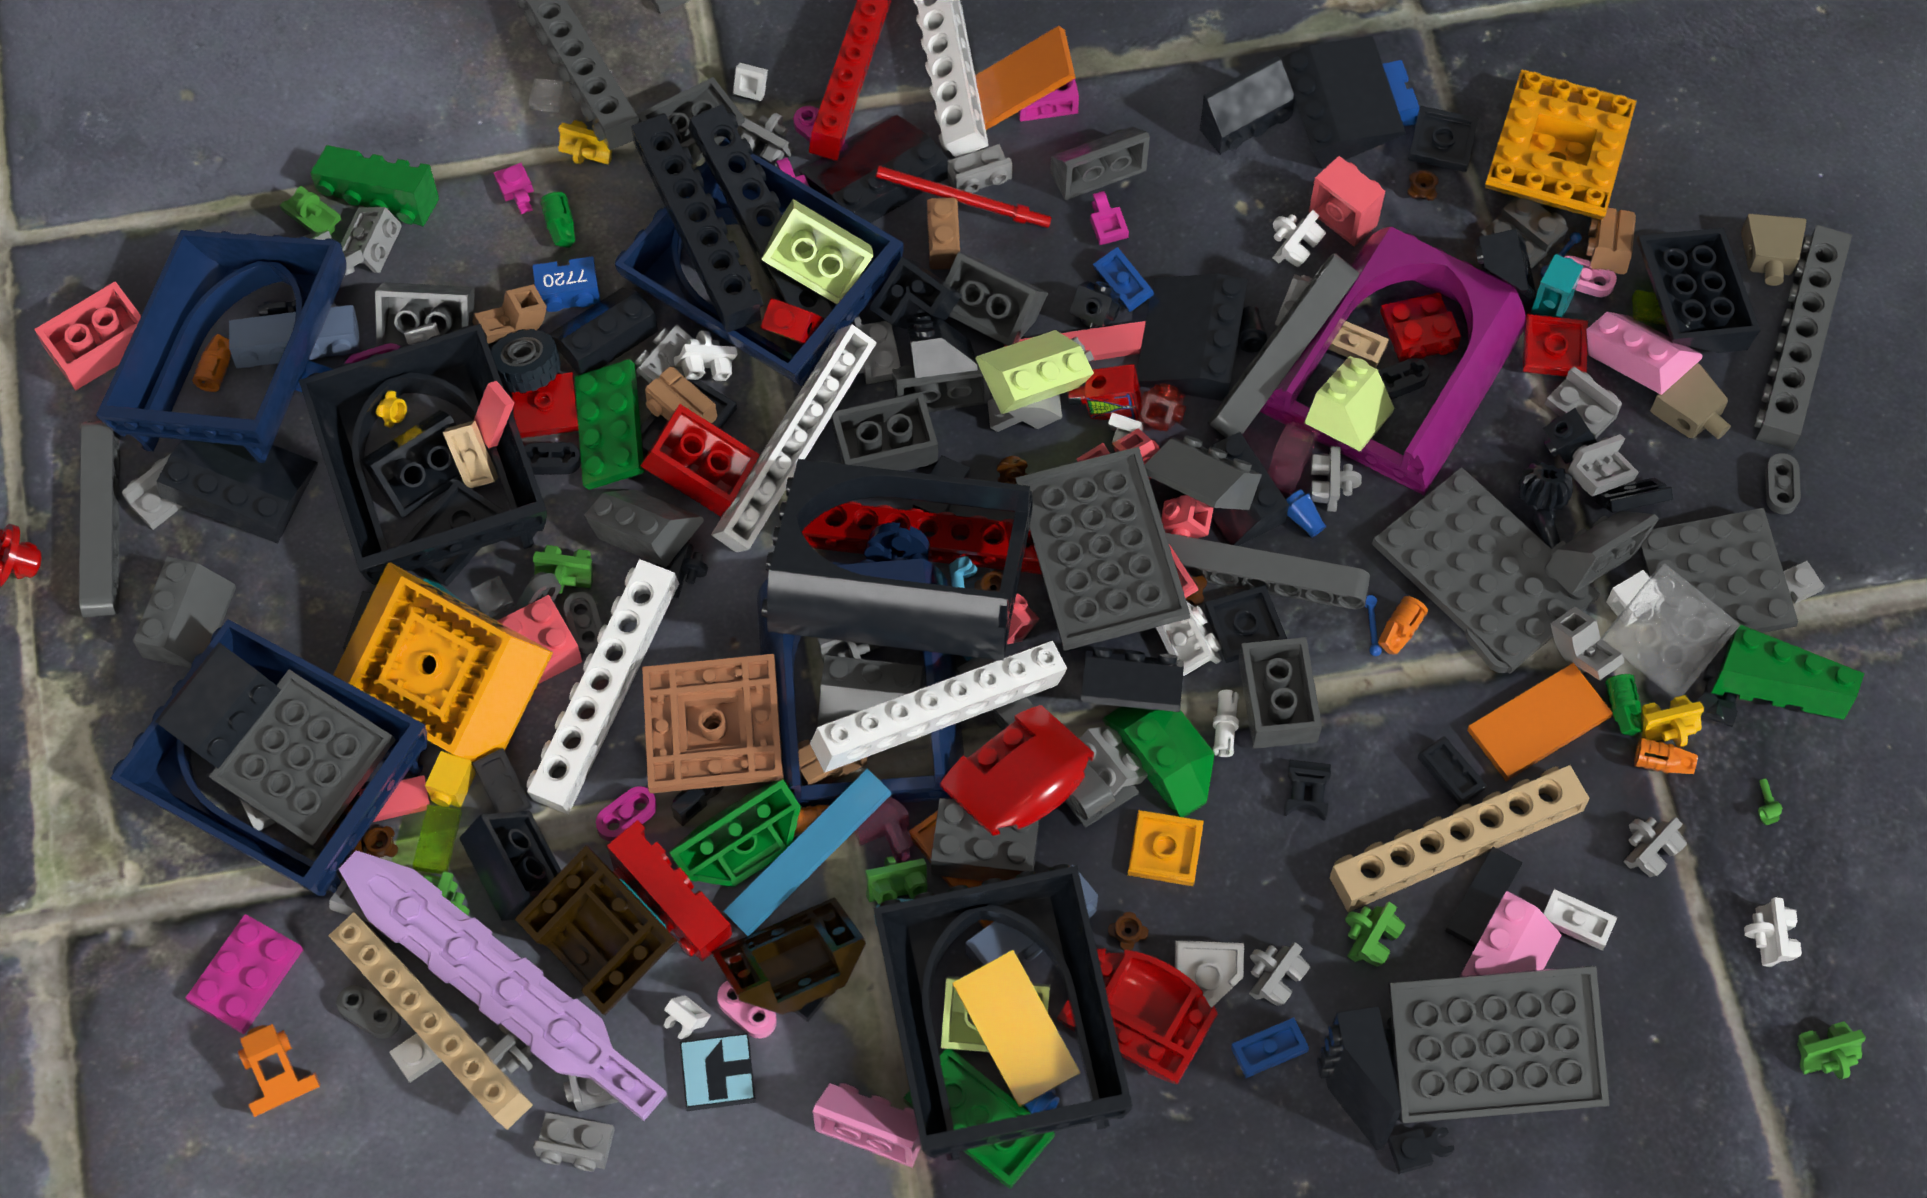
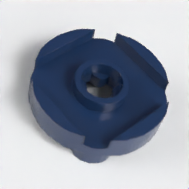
M885 523L871 531L866 543L865 556L867 560L875 562L890 561L897 557L907 559L923 558L928 561L930 543L927 537L915 527L910 526V530L899 528L900 523ZM892 548H895V549L898 550V551L901 550V551H903V552H901V553L894 552V551L892 550Z

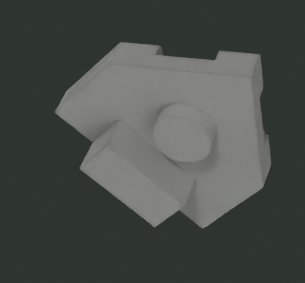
M1175 941L1174 967L1201 988L1203 995L1212 1008L1243 978L1244 943Z

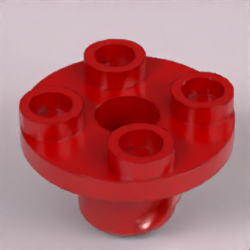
M8 524L4 529H0V587L4 585L10 573L15 574L17 579H23L24 577L32 578L37 574L41 566V551L30 542L19 543L20 528L13 524Z

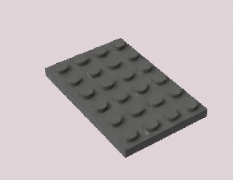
M1139 446L1015 478L1016 484L1030 486V491H1032L1033 512L1029 530L1064 651L1190 619V611Z
M1462 467L1378 534L1372 542V545L1463 631L1466 632L1468 628L1484 643L1497 660L1505 662L1509 666L1507 671L1509 674L1553 638L1550 623L1574 607L1585 611L1600 595L1590 584L1571 595L1545 568L1552 558L1550 555L1552 549Z
M1596 966L1388 982L1396 1081L1402 1108L1400 1113L1401 1123L1610 1106Z

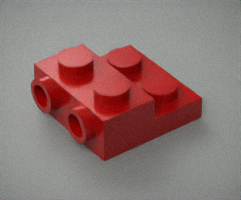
M1440 292L1381 306L1380 313L1399 362L1410 358L1423 359L1426 356L1435 354L1446 355L1458 349L1461 334L1452 311L1447 312Z

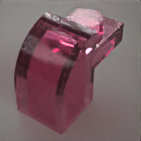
M1293 421L1286 424L1272 455L1273 459L1267 472L1279 490L1289 494L1295 493L1305 464L1311 457L1320 433L1319 431Z
M888 797L854 833L860 846L885 836L897 864L910 860V847L913 846V841L906 828L909 826V813L899 801Z

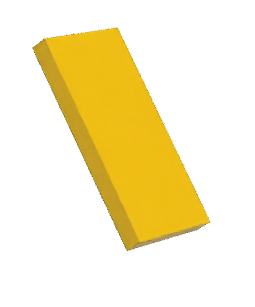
M1014 950L952 983L1019 1107L1080 1074L1076 1063Z

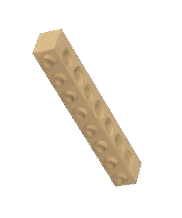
M1571 765L1562 769L1552 767L1542 773L1541 777L1531 782L1529 779L1522 780L1516 783L1511 788L1512 790L1503 794L1499 791L1491 793L1482 800V803L1471 806V804L1463 805L1447 818L1435 817L1427 821L1421 829L1414 832L1412 829H1407L1397 834L1393 841L1386 844L1377 842L1364 850L1365 853L1355 857L1350 854L1338 859L1332 868L1330 880L1347 912H1350L1490 852L1492 847L1499 848L1583 812L1590 798ZM1539 794H1547L1553 801L1546 802L1540 798ZM1510 806L1521 808L1524 814H1515L1511 811ZM1480 819H1489L1495 826L1487 827L1481 823ZM1459 831L1466 839L1458 840L1450 832ZM1430 844L1436 849V852H1426L1421 845ZM1391 857H1402L1407 864L1397 865L1392 861ZM1370 869L1376 873L1377 877L1367 878L1362 874L1361 870Z
M355 912L328 935L490 1115L508 1130L533 1106L492 1059Z

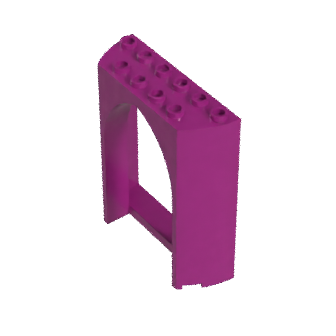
M1390 226L1377 231L1366 241L1351 265L1359 272L1357 279L1259 412L1330 448L1331 446L1340 447V453L1425 496L1524 332L1526 317L1522 301L1514 286L1502 281L1496 275L1487 274L1473 267L1467 261H1461L1446 254L1445 251L1438 247H1432L1418 240L1412 234L1403 233ZM1414 280L1460 303L1468 327V346L1458 366L1407 447L1404 456L1372 439L1361 451H1358L1305 424L1310 408L1295 400L1352 311L1360 302L1377 290L1398 282Z

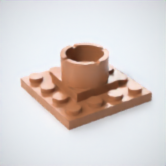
M774 654L642 667L647 775L650 793L770 782L783 778Z

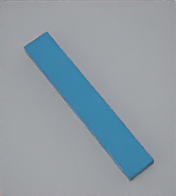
M866 769L724 910L725 914L747 936L751 935L892 794L891 791Z

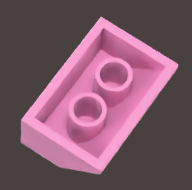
M1606 312L1586 329L1588 354L1590 357L1661 395L1702 359L1701 353L1685 345L1672 343L1667 335L1628 315Z
M1506 891L1460 976L1543 970L1562 935L1538 907Z
M830 1083L813 1109L815 1131L913 1168L921 1148L914 1109L904 1108V1110L892 1107L890 1101L880 1096L873 1095L871 1098L858 1094L859 1091L851 1085L840 1083L839 1086Z

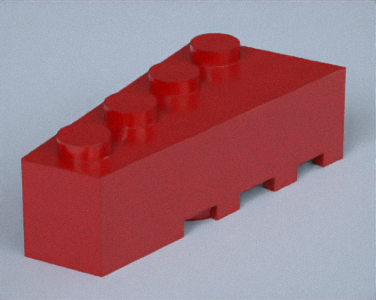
M636 820L607 845L614 869L612 872L629 885L637 896L658 915V918L666 925V929L669 932L673 931L680 938L678 944L688 956L692 957L695 954L703 962L713 951L717 950L733 936L731 925L702 891L699 890L695 894L693 893L694 885L680 867H676L674 870L670 867L672 863L665 854L666 851L657 841L651 845L646 840L644 833L646 828L639 820Z

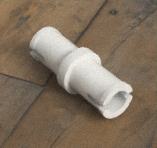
M1221 690L1218 693L1217 716L1213 718V727L1216 729L1213 751L1217 755L1220 750L1219 757H1230L1234 754L1235 731L1239 728V720L1236 718L1239 694L1237 692L1233 693V690Z

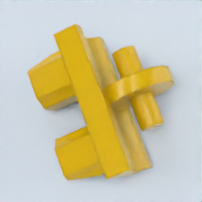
M574 120L571 124L563 122L560 124L559 152L573 155V162L577 164H582L584 159H589L609 165L612 160V150L608 149L604 140L598 141L594 131L587 129L584 122Z
M1686 695L1674 697L1670 701L1669 709L1661 710L1655 702L1643 705L1641 713L1643 722L1642 738L1655 741L1673 739L1677 747L1686 746L1688 736L1696 734V731H1700L1702 728L1701 714L1704 712L1702 703L1700 701L1692 703Z

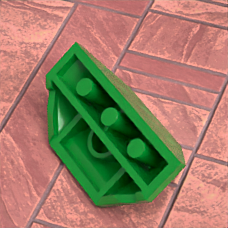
M1121 706L1103 718L1102 721L1106 726H1110L1120 734L1123 744L1130 753L1139 758L1142 763L1141 767L1148 774L1147 779L1176 816L1185 818L1207 803L1215 753L1181 710L1180 712Z
M781 778L753 790L697 826L674 846L669 853L678 867L686 873L691 881L735 887L775 861L792 844L801 805L784 779Z

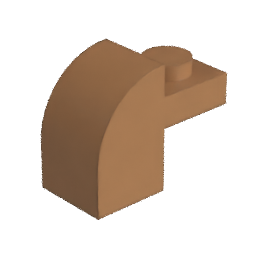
M534 284L506 291L502 307L475 313L472 322L474 325L481 323L486 340L490 344L498 342L500 338H504L511 332L514 333L522 329L538 330L544 320L547 306Z

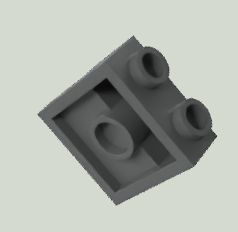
M1515 197L1503 207L1501 215L1480 232L1479 237L1517 229L1526 241L1532 269L1564 241L1568 227L1566 226L1565 219L1559 213L1554 212L1551 214L1543 208L1541 203Z

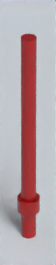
M879 165L876 171V178L940 197L956 198L957 202L1011 217L1014 222L1021 224L1028 222L1048 228L1051 222V216L1030 211L1028 206L1021 204L1016 206Z

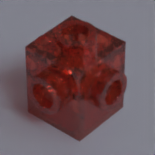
M1165 383L1156 384L1142 395L1139 403V408L1142 410L1138 421L1146 423L1152 429L1168 431L1175 423L1180 424L1186 411V406L1182 405L1185 395L1178 393V389L1172 385ZM1162 404L1169 406V408H1164Z

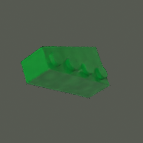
M326 145L310 172L315 189L322 195L344 199L347 203L354 206L386 207L396 218L406 224H416L424 227L439 200L431 167L428 164L420 163L418 168L411 167L407 160L397 159L396 163L387 162L381 155L372 154L370 158H365L359 151Z
M1739 624L1728 645L1711 693L1722 696L1724 692L1739 694V699L1752 701L1753 698L1772 701L1773 706L1782 708L1786 705L1799 706L1803 712L1844 720L1858 696L1865 673Z

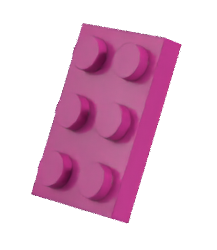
M245 914L185 999L188 1003L244 1035L302 953L303 948L296 942Z

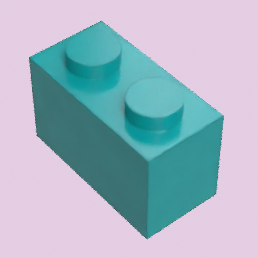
M1555 254L1541 280L1530 314L1563 318L1574 296L1584 266L1576 263L1571 258Z

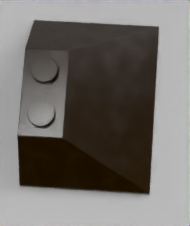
M587 845L515 918L536 943L547 946L584 986L581 990L583 994L603 1015H606L677 941Z
M833 897L712 952V955L739 1001L783 1015L787 1012L798 1011L805 1004L818 998L829 997L836 990L846 986L866 942L837 899Z

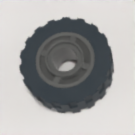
M522 329L514 333L511 332L504 338H500L491 348V354L503 388L512 393H526L527 391H535L540 387H545L551 380L553 381L556 378V374L560 371L561 360L555 341L545 331Z

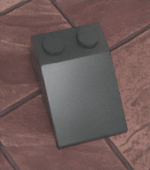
M714 77L637 114L639 123L666 114L670 124L675 123L681 135V140L679 141L681 146H687L693 161L690 164L691 166L696 164L703 156L688 129L690 118L724 104L727 112L732 111L735 115L738 127L745 122V117ZM719 136L716 137L714 140L717 144H719L726 137Z

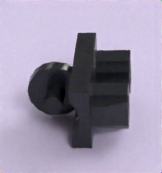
M691 538L673 558L671 567L667 566L665 568L656 564V566L675 573L679 582L673 596L675 598L680 596L686 574L685 581L689 584H694L696 577L700 578L707 575L708 566L701 561L703 554L694 552L691 558L694 549L693 545L690 544Z

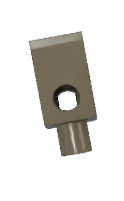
M1748 214L1741 230L1748 269L1752 272L1765 273V283L1768 285L1777 286L1784 282V275L1793 274L1799 261L1806 219Z
M1696 363L1662 395L1658 394L1650 410L1655 416L1688 438H1695L1704 429H1707L1716 439H1720L1731 427L1721 417L1728 399L1699 363Z

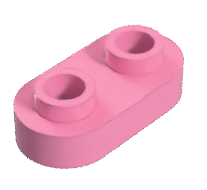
M1566 256L1584 266L1576 291L1595 297H1606L1612 293L1617 281L1615 272L1608 269L1595 270L1590 266L1591 261L1576 256ZM1595 282H1600L1604 286L1595 284Z
M728 981L720 986L717 993L719 1007L729 1018L753 1038H765L772 1034L777 1024L775 1012L739 1001V999L731 1000L728 998V995L733 992V989ZM761 1013L765 1018L761 1022H755L753 1016Z

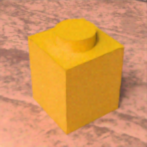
M440 751L425 784L431 801L442 807L453 805L461 808L476 775L472 761Z

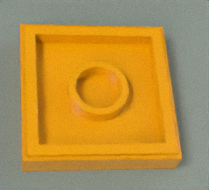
M1138 810L1127 875L1194 886L1204 821Z

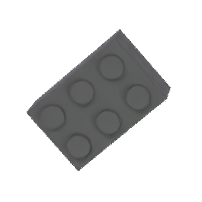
M923 392L834 411L831 416L832 431L841 464L906 471L937 464L938 443Z
M1307 638L1242 643L1238 661L1253 749L1317 743L1322 723Z
M940 798L931 856V875L977 881L1000 878L1002 881L1014 879L1019 873L1033 871L1039 820L1020 829L1017 828V824L998 828L1000 835L992 836L955 800Z

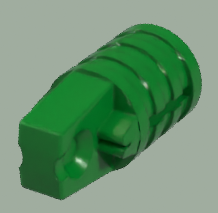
M563 192L548 193L540 200L547 229L556 246L569 248L575 243V234L567 196Z
M1620 674L1610 677L1605 681L1606 688H1608L1609 701L1612 705L1611 710L1615 721L1619 724L1621 733L1633 736L1643 732L1640 714L1642 713V706L1639 701L1634 675Z

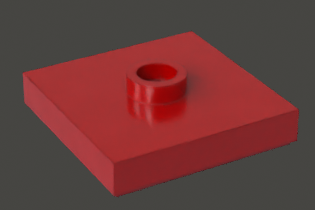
M1527 314L1524 327L1523 372L1567 377L1569 370L1574 366L1580 371L1587 373L1586 329H1588V320Z
M573 372L556 374V378L553 381L551 380L548 385L540 387L538 390L527 391L526 393H512V400L515 402L513 406L514 419L521 438L579 431Z

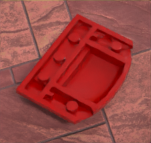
M1042 705L1029 708L1014 715L1015 721L968 758L963 755L940 782L941 788L992 836L1000 835L998 828L1017 824V828L1020 829L1048 815L1076 790L1085 777L1084 770L1088 759L1091 762L1093 761L1094 752Z
M1097 949L1121 1057L1144 1068L1155 1077L1178 1085L1216 1019L1218 1012L1214 1006L1211 1009L1203 995V991L1195 982L1168 963L1131 950L1124 949V953L1105 954L1106 949ZM1067 1000L1057 1020L1075 1032L1069 1001Z

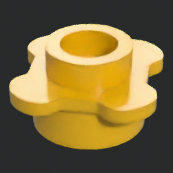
M391 390L386 393L385 399L381 400L376 409L377 416L382 417L384 425L389 428L393 427L395 423L402 422L407 413L406 402L403 399L396 398V392Z

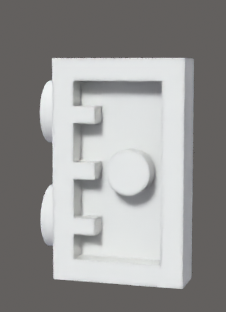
M1188 602L1190 619L1156 627L1168 653L1178 656L1177 660L1184 661L1183 676L1210 660L1215 664L1222 661L1218 653L1221 650V646L1212 633H1208L1204 625L1208 622L1205 614L1199 606L1194 607Z

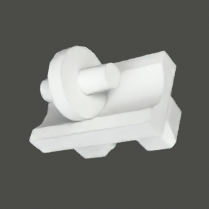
M1312 210L1297 226L1295 225L1297 217L1293 214H1290L1288 218L1284 216L1277 217L1273 222V228L1276 231L1274 239L1279 242L1283 238L1286 240L1272 258L1278 263L1286 259L1297 268L1303 264L1311 252L1299 243L1300 240L1303 239L1314 248L1326 234L1315 222L1320 215Z
M699 331L696 339H688V343L683 345L680 355L675 356L673 359L675 367H682L686 379L696 380L702 378L705 374L704 368H711L712 379L715 381H726L732 374V361L738 354L736 347L719 346L718 340H711L709 331Z
M1776 897L1772 898L1769 904L1755 908L1756 913L1753 914L1754 923L1745 926L1744 930L1746 937L1756 939V947L1760 948L1762 966L1772 967L1781 961H1792L1801 956L1800 942L1797 939H1789L1787 930L1796 927V910L1784 907L1783 898Z

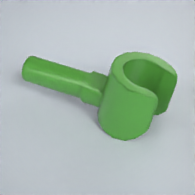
M1761 779L1759 783L1766 805L1759 807L1758 813L1763 824L1769 825L1779 821L1782 806L1778 801H1774L1768 780Z

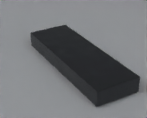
M1492 847L1445 931L1475 948L1523 862Z

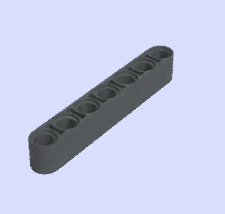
M1335 253L1325 261L1208 421L1212 428L1225 438L1241 432V434L1245 432L1359 275L1357 270Z
M101 420L82 422L79 604L84 618L117 615L119 612L120 436Z
M1166 533L1168 543L1191 577L1203 576L1207 583L1245 590L1266 585L1269 594L1348 609H1361L1366 605L1370 574L1363 569Z
M973 657L955 669L956 676L993 663L991 659ZM1025 697L986 713L1003 731L1015 721L1014 715L1035 706ZM1087 763L1083 781L1066 799L1084 820H1089L1115 802L1114 795L1108 785Z

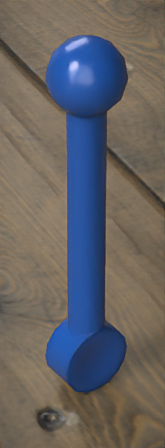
M1573 232L1570 235L1569 242L1558 255L1564 257L1574 244L1581 241V234ZM1549 265L1542 267L1540 271V275L1542 278L1546 273Z
M1368 595L1365 607L1368 609L1372 642L1369 652L1372 656H1379L1382 653V648L1378 644L1374 610L1377 598L1373 595Z

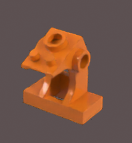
M273 1024L269 1026L260 1025L251 1029L247 1036L240 1038L243 1049L238 1051L239 1057L246 1070L253 1069L264 1096L248 1104L254 1117L320 1087L321 1083L316 1072L301 1079L296 1075L286 1053L292 1047L284 1030L278 1032ZM277 1053L285 1072L267 1080L259 1061Z

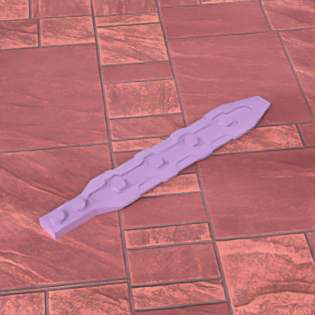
M357 850L339 868L364 915L373 926L393 942H399L428 965L429 971L444 983H450L479 1006L480 1012L496 1025L501 1024L529 1046L531 1053L556 1073L592 1079L643 1121L646 1120L667 1095L666 1090L612 1048L601 1017L578 999L573 1000L543 976V971L528 959H521L492 935V931L475 917L470 918L443 897L442 891L417 871Z

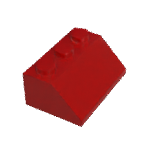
M679 404L640 466L721 517L735 500L760 454Z

